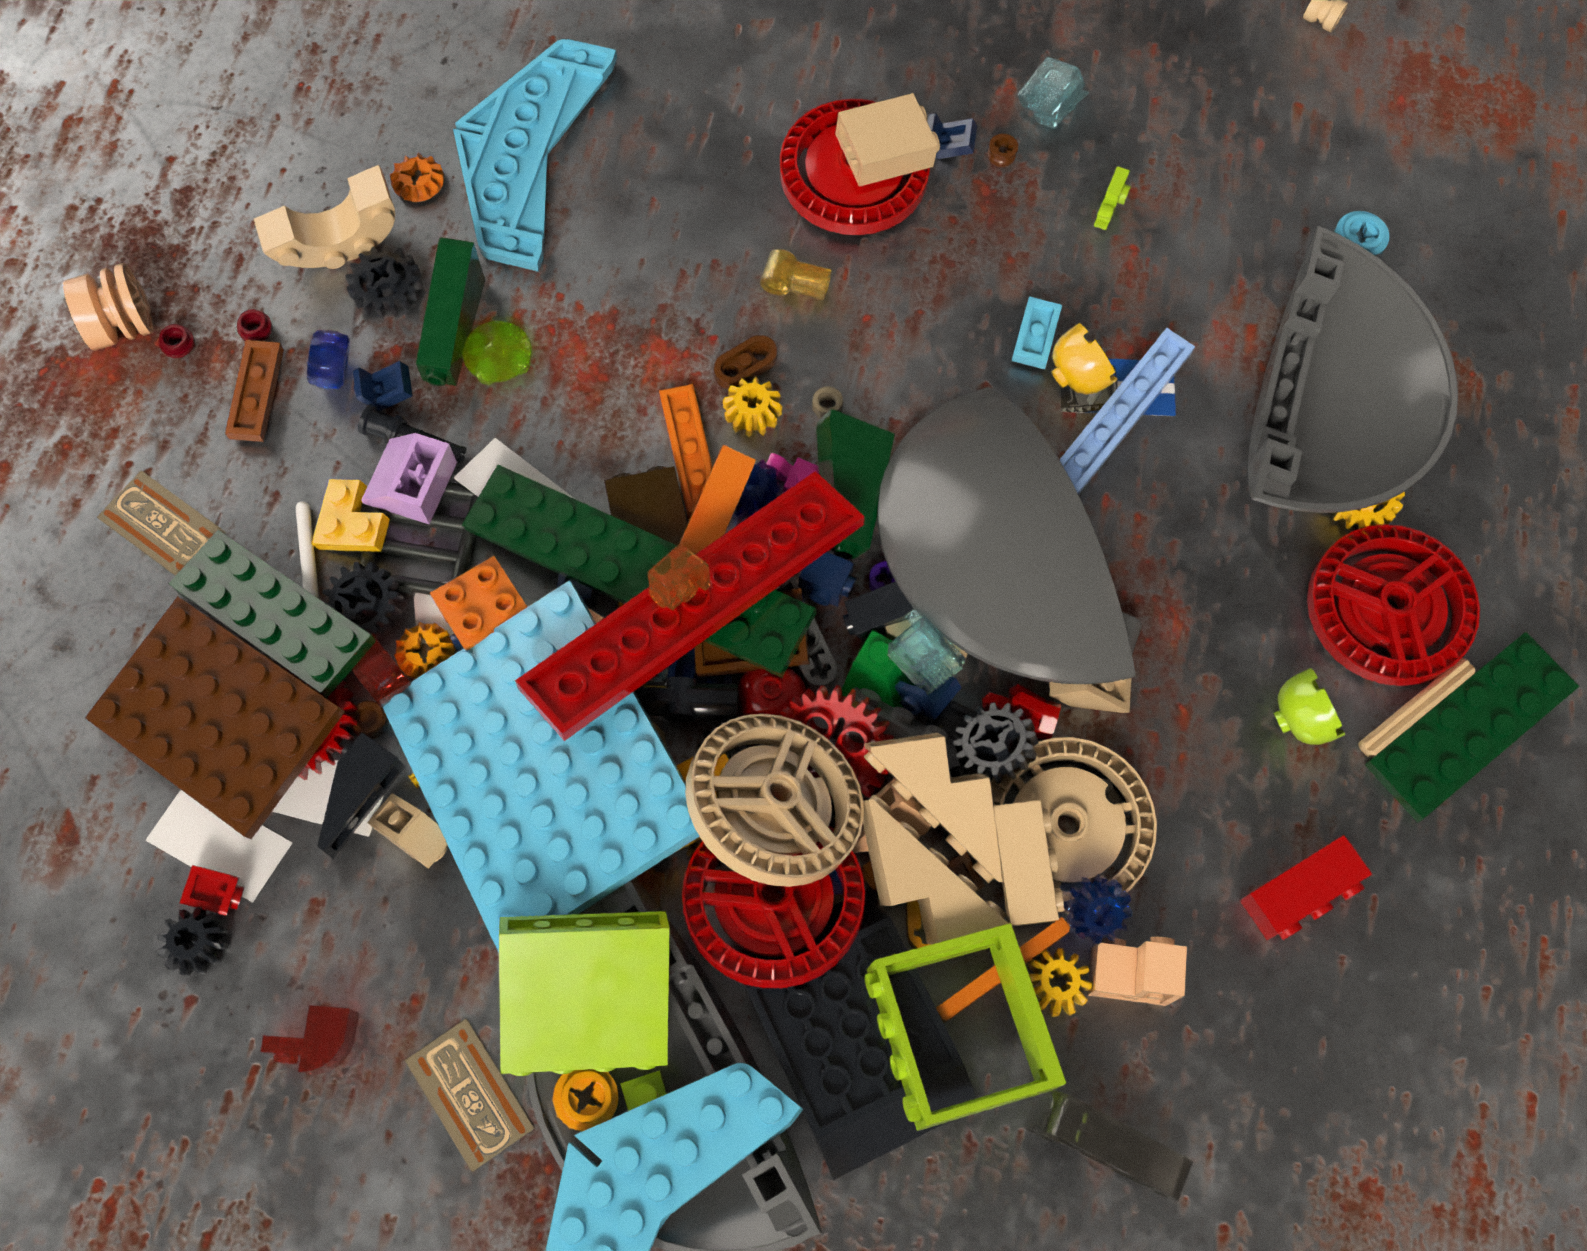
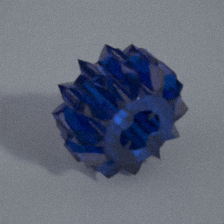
M329 329L317 330L313 334L306 371L309 384L328 390L339 389L343 386L350 351L348 335Z
M764 459L760 460L756 465L754 464L734 511V514L737 516L745 510L748 511V516L750 517L755 513V510H760L778 497L776 493L780 491V482L775 479L776 470L774 468L766 469ZM746 486H753L754 489L748 490Z
M1097 874L1092 884L1087 877H1082L1083 887L1080 890L1075 887H1069V892L1074 899L1064 902V908L1069 912L1066 916V922L1071 928H1075V933L1081 939L1085 940L1089 937L1093 943L1099 945L1105 935L1110 941L1115 942L1114 931L1117 929L1128 931L1123 919L1134 916L1133 910L1127 906L1132 901L1131 896L1125 890H1122V885L1116 879L1108 881L1104 875ZM1100 906L1102 909L1096 912L1095 909Z

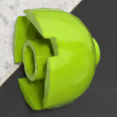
M1309 668L1296 674L1283 684L1277 697L1280 710L1273 714L1283 734L1291 731L1298 741L1306 744L1320 745L1345 736V732L1341 729L1342 724L1325 689L1319 688L1316 682L1318 677L1314 670Z

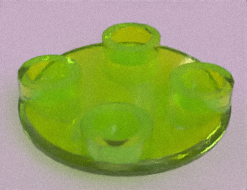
M492 321L482 324L474 329L465 341L463 348L464 363L470 373L477 377L478 381L482 384L489 385L494 382L508 381L526 373L530 368L531 342L524 330L513 323Z

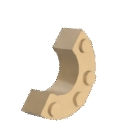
M374 166L347 178L350 186L349 195L341 204L330 210L304 214L293 211L284 205L254 218L263 253L283 266L301 268L327 267L329 269L340 268L345 262L358 258L360 253L366 256L370 255L371 248L375 247L376 249L388 236L395 221V208L380 166Z

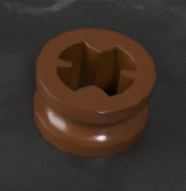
M1003 133L992 137L987 152L989 161L998 167L1011 165L1015 161L1016 153L1018 152L1017 140L1013 136ZM1000 147L1007 148L1006 153L999 152Z

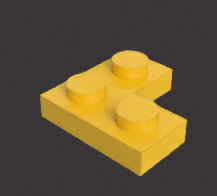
M329 479L311 543L318 550L382 551L390 519L384 513L361 512L363 504L361 500L367 489V485L361 480Z

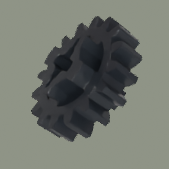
M385 245L383 252L378 253L375 247H372L370 256L367 257L360 253L358 256L361 262L359 264L350 263L349 266L352 273L345 276L348 282L346 288L355 306L358 309L363 307L367 315L370 316L377 310L379 317L384 318L386 311L391 310L395 317L398 316L397 308L402 306L406 310L410 309L409 299L418 301L419 296L416 290L423 288L420 280L422 275L418 265H415L413 257L411 255L404 256L401 248L391 253L389 246ZM402 271L406 274L405 280H402ZM363 283H366L367 292L363 290Z
M354 562L353 571L344 566L341 567L342 577L340 579L333 576L329 578L330 582L334 585L332 590L323 589L322 593L329 597V602L325 603L369 634L373 633L382 638L384 636L382 628L385 625L391 628L395 626L391 620L392 615H401L402 613L400 609L395 607L396 602L404 600L401 594L394 592L400 586L399 582L390 578L391 573L384 568L379 570V567L371 562L367 564L366 568L361 563ZM380 590H382L383 599L380 596ZM367 600H369V601L372 602V603H366V602H364L363 604H362V603L356 604V603H354L353 601L361 602V601H367Z
M995 702L990 704L989 711L984 712L979 706L976 708L978 716L972 718L966 715L964 717L967 724L966 728H956L959 739L953 741V745L958 753L956 756L961 766L965 767L968 775L982 773L987 777L994 776L996 783L999 784L1004 774H1008L1012 780L1016 779L1014 770L1018 767L1027 771L1029 767L1025 760L1026 758H1036L1037 754L1033 746L1039 744V741L1034 732L1033 722L1031 719L1026 718L1021 708L1013 712L1009 703H1006L1002 710H998Z

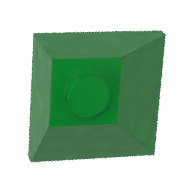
M872 630L854 660L841 688L842 696L846 697L855 687L859 689L866 688L877 693L881 697V701L892 707L898 706L903 708L900 703L902 699L895 689V685L902 681L915 686L927 672V669L905 647Z

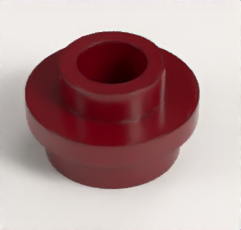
M256 309L243 312L237 321V332L244 341H264L270 336L273 329L269 316ZM259 326L257 329L251 330L253 327Z
M171 324L161 330L158 344L161 351L167 357L181 358L192 351L195 345V338L188 328L178 324Z

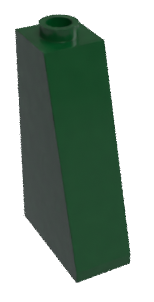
M442 237L438 241L416 360L422 380L434 386H444L445 384L457 386L485 284V277L474 242Z
M830 409L817 422L816 426L819 475L865 516L862 527L830 550L834 551V554L840 558L856 559L870 549L878 514L880 487L885 470L889 464L895 433Z

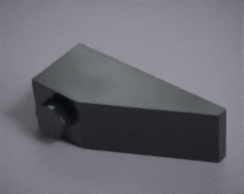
M361 733L357 739H352L345 745L341 752V759L337 762L317 845L319 849L332 859L335 858L355 830L406 768L398 757L364 733Z

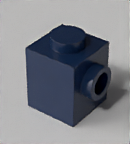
M826 552L802 569L798 587L802 589L803 593L809 595L812 601L824 606L831 604L838 607L842 597L849 598L855 586L857 578L852 576L854 563Z

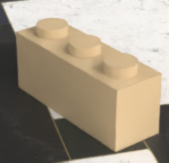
M1041 800L993 806L1007 922L1011 923L1012 927L1059 920L1058 912H1064V903L1061 888H1054L1052 872H1058L1055 849H1048L1046 833L1052 832L1049 810H1042Z

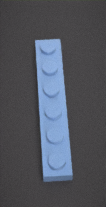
M1166 328L1060 458V462L1078 495L1193 353L1195 346L1170 329Z

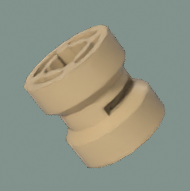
M1311 0L1303 19L1310 23L1316 22L1319 19L1322 29L1332 33L1342 18L1348 2L1344 0Z

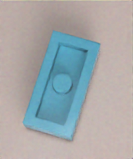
M1029 297L1012 361L1045 369L1062 308L1061 304Z

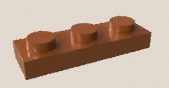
M245 341L225 434L229 439L264 442L284 352L281 343Z

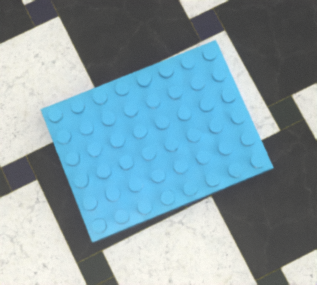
M570 580L494 628L493 633L471 649L466 651L463 648L380 702L498 952L499 917L579 914L699 837L688 813L685 796L686 782L635 691L564 741L518 690L515 682L516 679L596 624L578 590Z

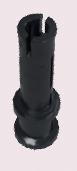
M369 404L364 409L359 419L358 432L360 434L368 435L370 433L384 439L386 444H388L389 439L417 433L449 443L457 461L455 468H459L465 459V456L461 455V453H466V447L459 446L410 426L404 417L400 415L393 417L378 411V407L373 404Z

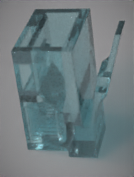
M1046 57L1017 95L1022 107L1036 112L1034 116L1037 123L1056 129L1064 117L1076 109V104L1087 96L1089 92L1082 90L1085 83L1079 67Z
M913 609L905 616L911 626L888 644L887 656L918 688L923 689L929 695L935 688H938V685L941 686L942 682L945 683V679L949 680V676L952 677L953 674L955 675L963 669L965 657L950 641L941 635L925 616L922 617Z

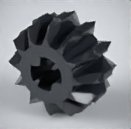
M197 907L192 914L185 909L179 910L178 922L170 918L166 919L165 924L170 928L168 933L157 935V939L166 944L156 951L158 956L167 958L165 967L172 971L179 969V974L190 976L193 970L201 975L207 974V962L214 965L221 964L220 958L215 954L217 950L224 951L229 948L228 944L219 940L228 933L226 927L218 926L220 917L214 913L207 915L206 910ZM197 935L198 941H192L191 937ZM188 942L194 943L195 946L191 949L188 948Z

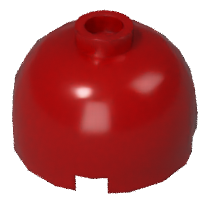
M791 667L787 668L783 678L764 669L744 673L738 683L737 716L753 714L780 716L779 713L785 706L791 708L789 702L793 697L798 696L802 699V694L806 691L803 679Z

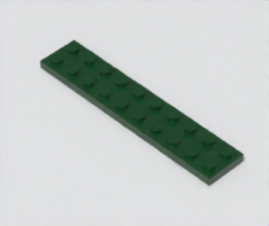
M501 465L496 466L462 523L465 530L623 604L695 555L691 551ZM773 590L705 639L704 642L783 678L817 612L814 607L777 590Z

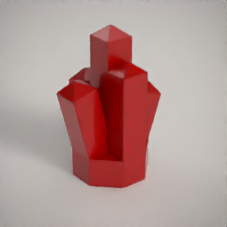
M1019 684L1009 689V698L990 692L982 699L984 711H989L990 704L995 702L998 710H1002L1006 703L1011 704L1013 712L1021 708L1026 718L1032 720L1037 738L1042 740L1052 738L1060 714L1061 704L1046 700Z

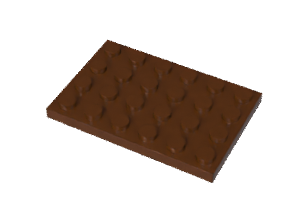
M177 596L86 715L85 719L238 833L252 840L345 711Z

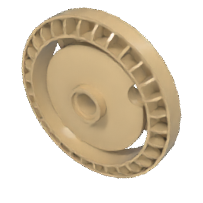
M753 714L727 721L717 727L703 741L690 763L686 776L685 796L688 813L698 835L706 847L721 862L733 871L753 881L772 886L791 887L806 885L820 880L842 863L854 849L861 834L864 820V801L859 782L852 767L843 754L827 738L813 728L790 718L770 714ZM764 744L749 747L738 752L726 763L720 776H714L717 760L723 754L743 745ZM808 764L820 775V778L812 776L807 770ZM830 795L835 809V828L833 833L828 828L832 813ZM818 841L824 847L821 850L816 845ZM803 853V855L791 856V855Z
M1074 737L1051 738L1039 741V744L1033 746L1037 754L1036 758L1025 759L1034 775L1026 784L1020 778L1026 771L1019 767L1014 770L1016 779L1012 780L1008 774L1002 775L1001 783L997 784L993 776L990 782L993 806L1003 805L1008 790L1014 784L1019 793L1013 803L1041 800L1042 810H1049L1052 832L1046 833L1048 849H1055L1058 872H1052L1054 888H1060L1061 882H1081L1104 872L1119 855L1123 847L1125 835H1132L1129 853L1122 867L1111 879L1092 889L1062 891L1064 912H1058L1059 914H1080L1098 910L1115 902L1131 890L1148 867L1152 859L1157 832V820L1153 801L1147 786L1137 771L1124 758L1111 749L1093 741ZM1054 761H1071L1090 766L1108 777L1119 789L1126 803H1110L1105 795L1108 784L1088 771L1073 767H1059L1043 771L1039 765ZM1131 811L1132 825L1126 826L1124 812ZM1068 816L1072 818L1076 823V832L1073 834L1062 832L1058 826L1059 817Z

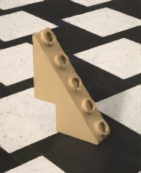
M939 733L865 743V748L869 752L864 758L879 773L886 769L896 779L891 785L906 801L913 796L923 806L918 813L934 829L940 824L950 834L945 839L949 845L961 856L968 852L977 861L972 868L988 884L993 879L1003 882L990 778L982 773L950 778L945 736Z
M873 795L869 800L864 801L863 827L880 906H893L918 900L927 944H935L1009 924L1004 919L1007 916L1006 913L997 904L989 900L985 902L975 893L978 888L971 880L961 874L955 875L947 867L949 861L940 852L933 848L928 850L918 841L920 835L913 827L905 822H897L889 814L891 808L881 798Z

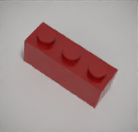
M1343 835L1241 899L1240 902L1266 940L1278 934L1282 940H1285L1303 928L1299 923L1301 919L1310 914L1313 920H1316L1334 909L1330 903L1334 898L1342 895L1346 901L1364 890L1365 887L1361 881L1371 876L1372 873L1346 836Z

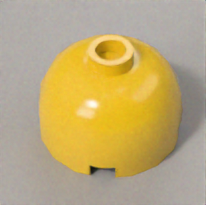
M1078 323L1057 340L1052 354L1056 368L1051 373L1061 388L1068 385L1076 393L1093 394L1107 388L1118 379L1113 375L1115 373L1114 368L1096 340L1087 342L1083 335L1089 331L1082 324Z

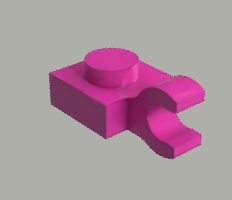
M771 453L765 464L767 468L764 473L773 479L785 482L783 492H786L814 471L819 474V469L817 465L799 457L793 466L780 455Z

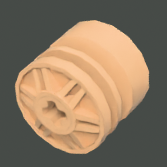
M123 262L115 265L114 274L108 268L101 269V287L88 273L63 282L66 302L73 321L84 342L91 350L96 351L116 345L118 342L116 327H119L129 340L136 338V328L143 336L153 333V322L147 296L140 282L136 280L126 263Z

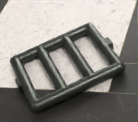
M448 482L443 493L444 496L471 500L468 513L478 496L459 483ZM376 507L374 508L373 513H384L391 521L462 532L458 551L385 539L380 553L453 564L454 567L450 581L468 571L477 535L465 530L462 526L465 518L434 513L430 524H426ZM362 551L359 563L364 565L365 568L369 562L375 563L377 552ZM393 574L390 577L399 582L400 586L396 589L398 593L408 597H414L415 593L430 595V592L446 584Z

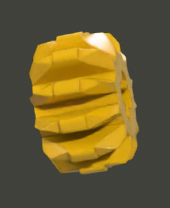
M757 376L752 380V383H747L741 378L739 387L730 385L728 396L723 399V408L726 410L724 412L725 420L727 423H733L735 433L746 429V435L750 438L753 431L758 430L764 436L766 426L775 429L777 417L782 415V405L779 403L781 395L779 391H772L770 381L760 385Z
M1063 948L1055 950L1054 959L1047 950H1043L1040 953L1041 962L1032 959L1028 963L1030 970L1035 973L1029 974L1032 985H1035L1034 991L1036 996L1038 995L1041 998L1039 1001L1041 1011L1050 1004L1052 1017L1060 1015L1061 1006L1068 1015H1072L1076 1012L1074 1002L1083 1006L1088 1001L1081 991L1090 990L1092 983L1087 980H1081L1080 977L1087 974L1089 968L1088 966H1082L1077 969L1074 966L1079 959L1078 954L1074 953L1066 961ZM1054 976L1056 979L1063 977L1066 984L1061 989L1059 986L1051 987L1049 981Z

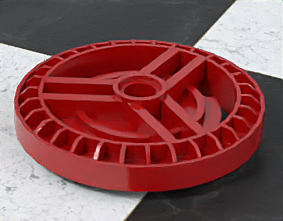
M851 98L822 104L799 118L790 128L782 143L780 152V181L787 199L802 217L827 231L845 235H865L887 230L901 223L912 214L922 201L927 190L930 168L909 173L911 176L903 189L883 203L881 202L889 198L899 187L903 175L859 187L835 134L838 112L876 103L875 101ZM805 148L808 149L805 160L808 181L822 198L811 191L800 175L797 165Z
M1388 524L1367 526L1354 530L1336 541L1325 552L1314 568L1309 581L1307 595L1308 612L1317 637L1323 647L1337 662L1364 679L1395 686L1416 685L1433 680L1452 668L1467 653L1475 640L1479 627L1480 605L1478 592L1471 575L1462 561L1448 547L1419 530ZM1379 550L1396 552L1410 557L1407 558L1396 554H1377L1366 557L1353 566L1343 563L1355 555ZM1336 575L1343 577L1340 583L1334 581ZM1443 586L1451 606V630L1442 649L1431 656H1427L1426 649L1438 640L1447 622L1448 605L1445 593L1441 587ZM1334 595L1337 596L1338 613L1334 603ZM1387 599L1394 601L1399 609L1392 607ZM1372 647H1384L1389 651L1392 659L1371 651ZM1413 656L1414 660H1406V657Z
M828 826V828H829V829L831 830V832L833 833V832H834V828H832L831 826ZM703 841L700 843L692 855L684 875L682 889L683 913L689 934L698 951L718 971L745 985L760 988H787L801 985L820 977L834 967L849 951L861 926L865 901L863 873L853 851L835 869L839 876L844 896L839 919L825 939L816 945L815 940L827 926L833 909L834 893L829 874L820 880L806 885L791 887L772 886L753 881L735 871L714 870L720 860L706 847ZM819 841L816 843L820 850L824 848ZM799 853V854H795V855H791V856L803 855V853ZM708 882L716 883L714 893L706 892ZM772 890L780 891L784 895L777 902H769L764 899V895ZM704 905L715 907L716 916L722 929L738 946L758 955L784 956L785 959L764 960L736 951L726 944L714 931L707 919ZM805 947L807 948V952L800 954L796 957L794 956L793 953L798 952L804 949Z

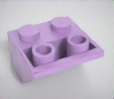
M417 433L389 439L362 497V503L430 524L457 464L449 443Z

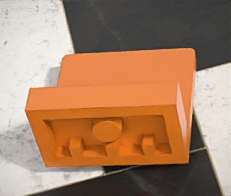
M495 556L430 592L445 621L448 622L466 651L493 633L494 628L527 608V605Z

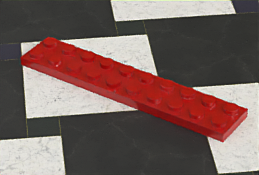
M814 471L516 679V686L557 734L566 741L862 527L865 516Z

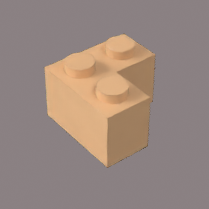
M1150 937V942L1146 941L1137 948L1126 946L1127 941L1123 939L1103 938L1102 943L1098 942L1091 948L1089 982L1092 983V988L1088 990V996L1167 1006L1185 996L1187 947L1175 945L1174 939Z

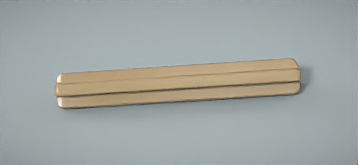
M1461 658L1452 668L1442 673L1358 743L1359 749L1365 756L1373 758L1475 674V667L1467 659Z

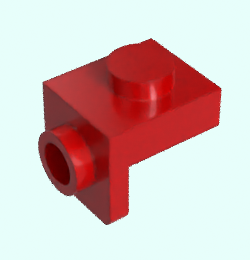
M192 865L179 903L227 916L229 908L238 909L244 887L237 885L240 877Z

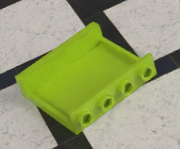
M666 911L499 917L501 1074L511 1073L515 1076H527L533 1072L553 1071L557 1074H568L574 1070L587 1069L609 1072L615 1068L626 1067L649 1070L656 1066L668 1065L669 924Z

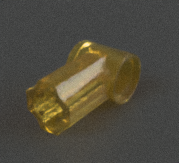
M772 250L769 253L760 280V286L763 290L773 295H785L790 291L824 300L828 292L832 270L799 262L793 254L785 250Z

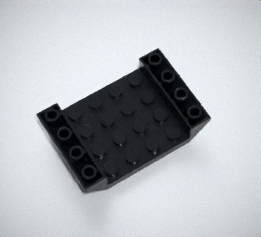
M870 888L865 890L864 913L858 935L849 951L834 967L820 977L804 984L787 988H760L742 983L798 1103L803 1108L802 1111L833 1180L943 1125L939 1124L917 1131L915 1123L908 1120L903 1107V1097L906 1096L901 1080H896L890 1065V1056L893 1055L889 1039L882 1037L878 1027L877 1015L880 1014L876 998H871L866 988L865 974H868L867 968L876 959L907 951L891 917L884 907L880 906L879 900ZM844 901L833 906L827 926L815 940L816 945L821 943L832 931L839 919ZM805 947L804 949L793 954L796 957L800 954L807 952L808 950ZM745 949L738 951L747 956L764 960L785 959L784 956H763L751 953ZM914 968L889 975L931 1112L976 1099L965 1065L917 969Z

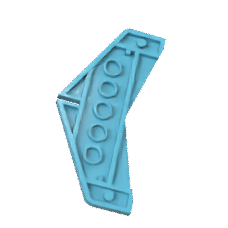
M570 39L558 40L455 123L456 129H453L476 238L480 252L486 259L539 272L544 259L548 154L612 73L617 60L616 50Z
M736 1063L574 1135L597 1155L602 1162L598 1166L573 1143H568L546 1251H651L659 1229L672 1213L768 1140H773L788 1129L802 1112L803 1108L752 1066L745 1063Z

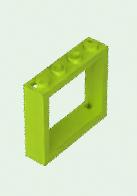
M1011 923L876 959L867 968L868 974H865L866 988L869 996L876 998L880 1014L877 1015L878 1027L882 1037L889 1039L893 1055L890 1056L891 1069L896 1080L902 1081L906 1094L903 1097L904 1111L908 1120L915 1123L917 1131L1049 1092L1067 1084ZM989 948L1034 1081L931 1112L889 975Z

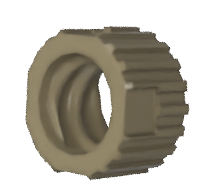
M824 386L815 391L812 399V411H814L818 419H821L830 409L842 413L843 396L838 389ZM823 400H833L836 405L826 408L821 406L820 402Z

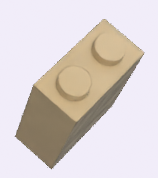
M914 93L838 112L835 134L859 187L934 166L936 153L940 149L939 139L936 132L931 131L927 123L925 108L922 105L919 106Z

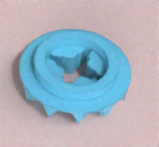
M1354 211L1344 215L1339 220L1334 231L1360 245L1375 256L1382 254L1389 242V230L1386 224L1378 216L1366 211ZM1360 228H1362L1363 238H1365L1363 243L1358 241L1359 238L1356 235Z

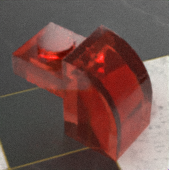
M377 639L352 669L356 677L381 708L388 704L393 696L402 693L412 685Z
M309 1005L304 1038L263 1035L260 1052L273 1056L272 1063L297 1065L298 1058H300L298 1072L306 1075L327 1073L339 1066L349 1055L355 1041L359 1013L350 1008Z

